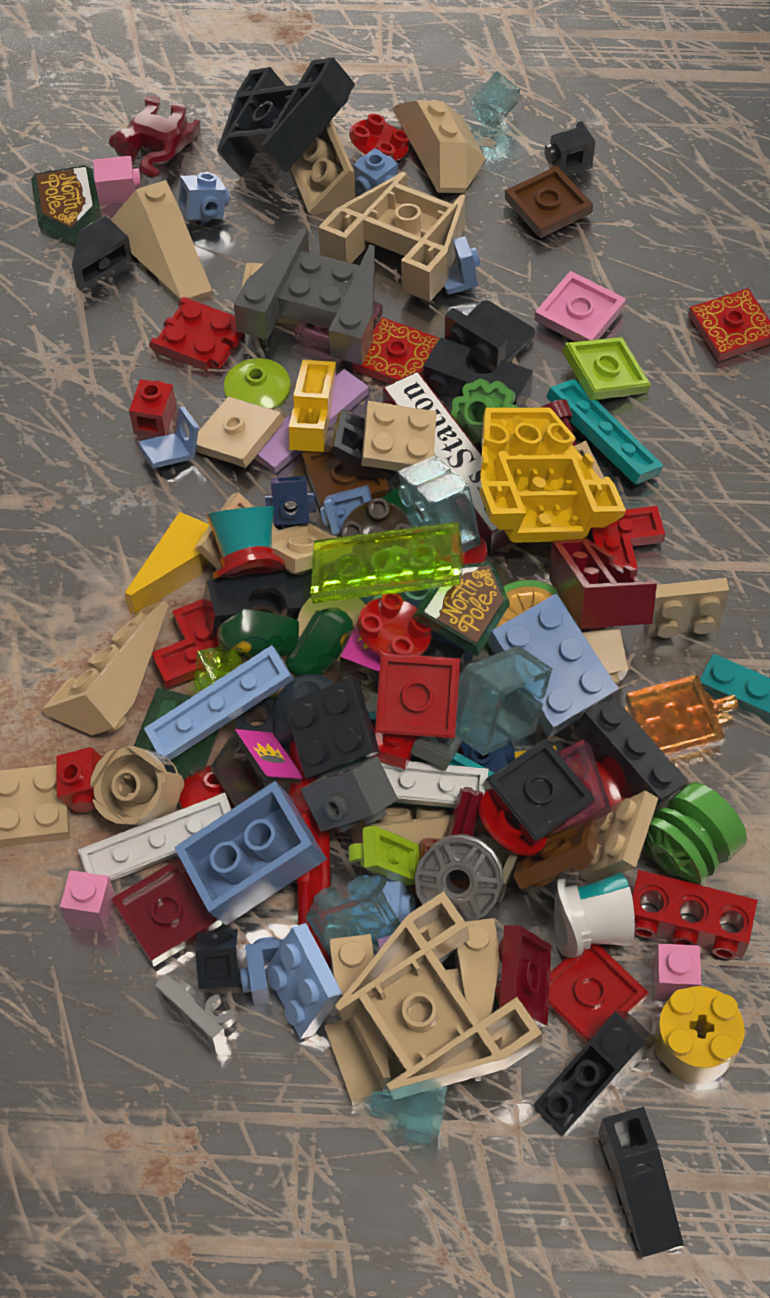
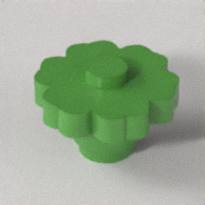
M477 379L473 383L464 385L463 396L453 399L450 414L473 444L478 446L482 445L483 414L486 408L519 407L513 404L516 398L514 391L507 388L504 383L495 381L490 384L484 379Z

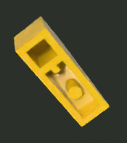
M178 513L125 591L130 613L136 615L142 608L156 603L203 574L210 562L194 547L210 524L184 513Z

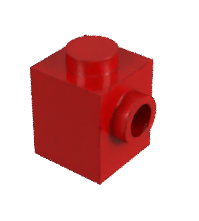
M139 380L129 409L133 432L154 436L167 435L176 409L173 384H167L162 381Z
M92 747L56 756L57 798L74 812H90L95 809L92 799H96L94 787H91V776L102 756Z

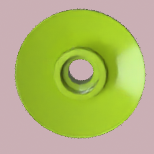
M263 358L248 359L238 363L231 368L224 380L226 398L232 397L272 410L279 407L287 399L291 389L290 377L287 371L280 364Z

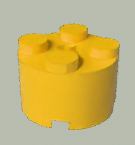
M702 986L679 989L672 994L662 1009L654 1037L657 1039L654 1044L656 1054L660 1061L662 1060L671 1070L670 1073L682 1081L702 1084L717 1079L731 1067L741 1048L745 1033L744 1021L736 1000L718 990ZM697 1032H700L701 1035H702V1037H705V1038H704V1039L698 1038V1037H697Z

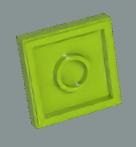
M622 337L571 342L564 345L562 353L590 400L645 394L651 387L649 380Z

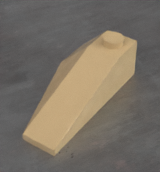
M167 181L136 189L111 221L129 237L131 253L138 259L139 265L145 270L149 269L158 278L159 283L178 301L182 297L195 301L213 295L200 258Z
M163 600L142 608L112 637L111 640L115 644L104 648L98 654H94L87 661L91 668L77 679L70 677L41 710L47 716L89 735L105 731L112 733L119 729L125 723V714L133 706L169 606L166 601Z
M391 804L385 808L387 815L370 824H365L362 819L358 825L350 828L354 844L363 843V828L375 825L419 844L420 850L421 842L424 838L443 839L448 836L455 810L422 806L395 807V804ZM479 813L473 832L474 837L487 831ZM368 870L373 875L383 876L381 874Z

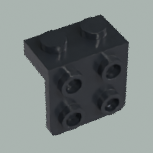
M488 300L482 301L468 315L455 308H452L445 315L444 338L471 348V359L492 372L497 369L501 360L510 362L534 338L535 329Z

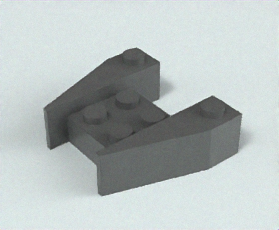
M302 228L246 280L234 303L237 332L268 340L279 316L328 328L330 357L362 365L373 342L374 246L369 245L359 266L309 253L308 229Z

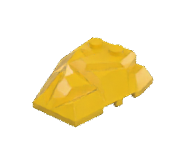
M486 408L483 414L479 493L489 520L499 530H504L513 543L583 539L587 537L591 527H605L622 518L626 512L615 484L608 476L603 479L598 476L592 468L595 460L589 453L582 456L573 446L576 439L575 436L551 408Z

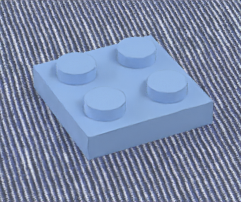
M305 923L293 926L265 969L271 988L276 990L284 1006L286 1019L294 1026L300 1039L316 1033L342 995L330 968Z

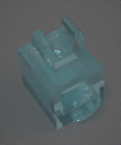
M448 1086L393 1100L389 1094L373 1092L370 1116L377 1119L398 1120L396 1128L397 1141L439 1148Z

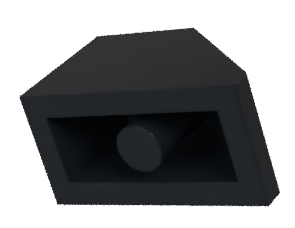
M106 215L79 231L72 268L76 286L80 291L132 260L129 237Z

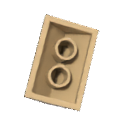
M331 120L291 167L308 213L312 215L335 210L355 198L354 170Z

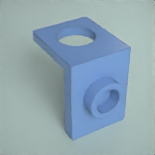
M184 406L179 407L175 433L139 441L138 448L152 468L194 459L199 426ZM185 422L189 429V438L185 432Z

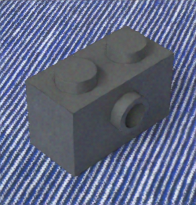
M378 756L326 773L301 789L321 832L337 827L339 832H343L358 825L362 819L365 824L375 822L387 815L385 808L398 800Z

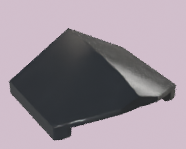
M342 409L337 416L330 448L350 475L384 479L394 477L395 470L361 466L365 419L358 415L348 414L347 410Z

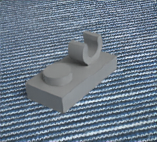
M166 973L155 984L159 999L212 1049L217 1052L227 1042L224 1029L230 1027L235 1022L236 1013L231 1008L224 1016L214 1015V1010L221 1004V999L217 994L207 1000L204 1011L196 1003L195 999L198 997L196 992L183 979L176 982Z

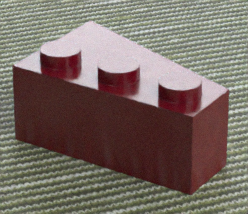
M588 539L552 541L549 581L557 589V593L581 629L598 631L603 629V627L653 624L656 582L651 579L643 582L636 578L634 568L627 565L622 569L614 563V556Z

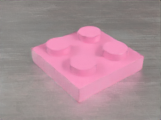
M570 271L535 311L534 321L575 342L598 340L625 308L626 298Z

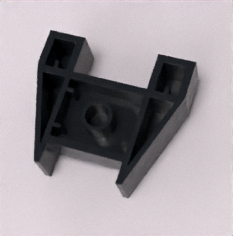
M334 57L312 60L296 85L286 86L271 67L250 70L236 93L217 152L239 177H243L256 153H267L283 173H286L339 110L348 102L349 94L354 88L355 83Z

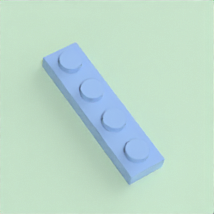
M271 645L145 727L144 730L156 752L171 760L294 679L277 650Z

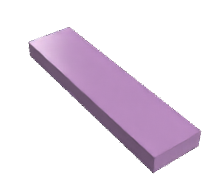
M345 369L335 376L328 429L336 423L338 413L342 409L350 411L369 394V386ZM292 413L284 419L285 421L254 458L274 474L279 472L302 452L300 450H289V424Z

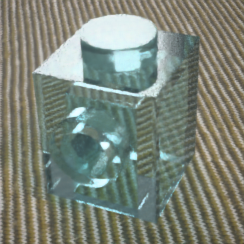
M496 71L473 96L471 110L475 118L479 122L489 124L495 129L518 104L520 89L499 71Z

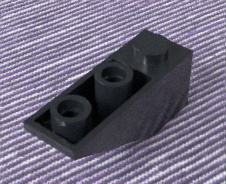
M615 1011L533 1106L563 1136L566 1135L633 1069L655 1044L657 1039L627 1011Z
M644 1106L603 1118L598 1134L641 1258L644 1259L683 1247L684 1243L660 1150Z

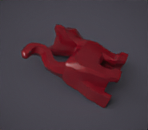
M147 95L145 98V109L131 119L126 129L119 130L111 135L109 145L115 149L118 156H131L132 165H134L140 147L143 146L156 151L144 156L139 165L140 171L146 177L156 178L160 175V171L153 166L168 163L174 155L180 153L186 145L198 136L201 129L200 120L195 119L192 123L187 122L186 105L172 104L171 116L167 119L158 115L160 98Z

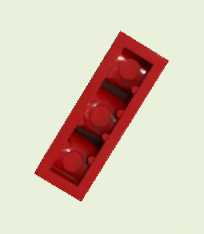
M638 869L632 893L635 921L634 934L643 938L660 937L672 940L676 945H698L700 948L710 950L716 956L725 959H734L736 957L743 959L750 942L757 899ZM652 903L660 911L648 912L642 908L641 904ZM691 913L699 921L695 923L687 922L680 914ZM720 924H733L739 932L729 933Z

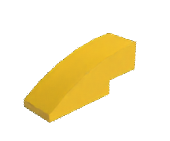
M302 360L293 395L294 408L289 424V450L324 452L332 407L336 362Z

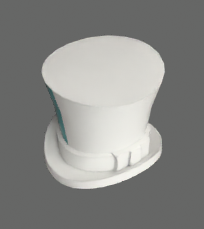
M618 872L602 880L577 887V885L566 887V879H558L555 897L554 939L558 950L563 956L567 958L578 957L583 953L584 949H590L591 944H612L630 947L633 945L635 928L634 906L630 886L624 874Z

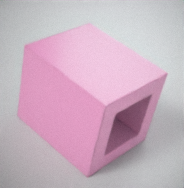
M131 156L93 160L99 205L126 202L136 188L142 187L139 168L133 169Z
M70 870L60 904V909L67 926L106 932L113 907L111 898L116 896L109 876Z
M658 944L653 960V992L655 1001H668L672 994L679 989L701 986L700 946Z

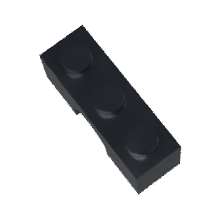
M440 337L423 365V378L434 393L456 398L463 396L465 384L473 383L477 379H484L490 384L500 381L507 388L514 391L516 398L513 404L523 408L532 391L533 370L501 360L499 366L493 372L477 374L470 370L471 348Z
M313 570L306 574L287 572L206 580L202 603L211 638L217 637L218 627L225 620L241 612L243 609H266L277 615L298 620L303 605L310 597L319 592Z
M613 695L586 710L570 735L595 764L609 756L620 765L625 775V786L620 793L625 799L643 791H647L657 797L658 801L654 813L664 807L667 808L669 800L689 782Z

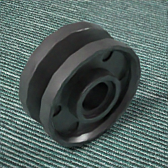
M467 834L448 835L435 842L419 861L415 874L416 894L422 905L444 891L465 922L478 920L486 916L497 902L504 881L502 863L495 850L482 839ZM453 870L464 871L470 878V885L466 888L455 887L450 881V872Z

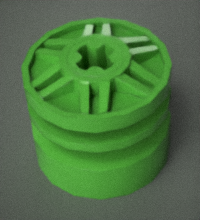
M691 782L669 800L667 808L664 807L654 813L643 846L653 862L668 877L703 885L707 877L717 872L719 863L728 862L745 846L748 838L739 815L723 797L704 784Z

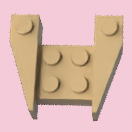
M401 172L336 208L318 227L320 255L353 263L370 243L404 255L405 257L401 260L402 291L430 302L447 283L456 256L453 239L462 237L465 228L466 196L461 194L453 204L407 187V173Z
M444 891L406 916L335 1005L343 1023L364 1009L405 1072L386 1084L393 1100L507 1069L542 1045V1032L517 997L480 1021L439 961V959L469 940L468 925Z
M494 918L465 922L468 925L469 940L454 949L456 969L446 970L480 1021L493 1012L500 969L499 943ZM371 934L329 939L333 976L342 992L341 997L374 958ZM363 1009L348 1019L384 1094L389 1093L386 1084L391 1082L390 1070L402 1069V1066ZM482 1076L475 1077L474 1081H481Z

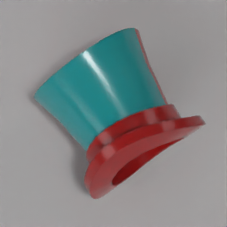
M274 506L222 510L206 516L214 532L221 554V559H219L221 568L213 572L214 579L244 574L283 572L286 570L284 560L275 555L272 549Z

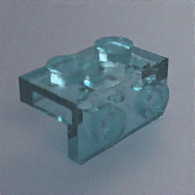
M381 874L371 877L362 875L351 881L348 885L336 889L334 887H327L316 894L306 919L329 956H331L329 939L371 934V940L374 942L377 939L392 935L401 924L382 893L387 882L385 876Z

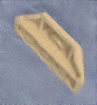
M415 100L396 104L393 111L437 192L465 193L486 158L463 117L446 103L438 100Z

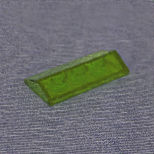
M459 521L314 540L311 583L312 603L461 585L464 562Z

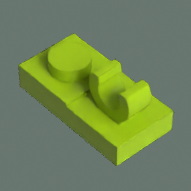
M375 825L363 828V843L349 845V862L361 861V867L381 874L393 881H401L406 886L414 885L415 874L419 864V844Z

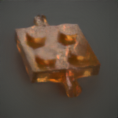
M698 674L629 692L626 696V703L632 718L669 759L723 745L725 736L718 722V714L738 710L739 707L734 694L713 700L704 690Z

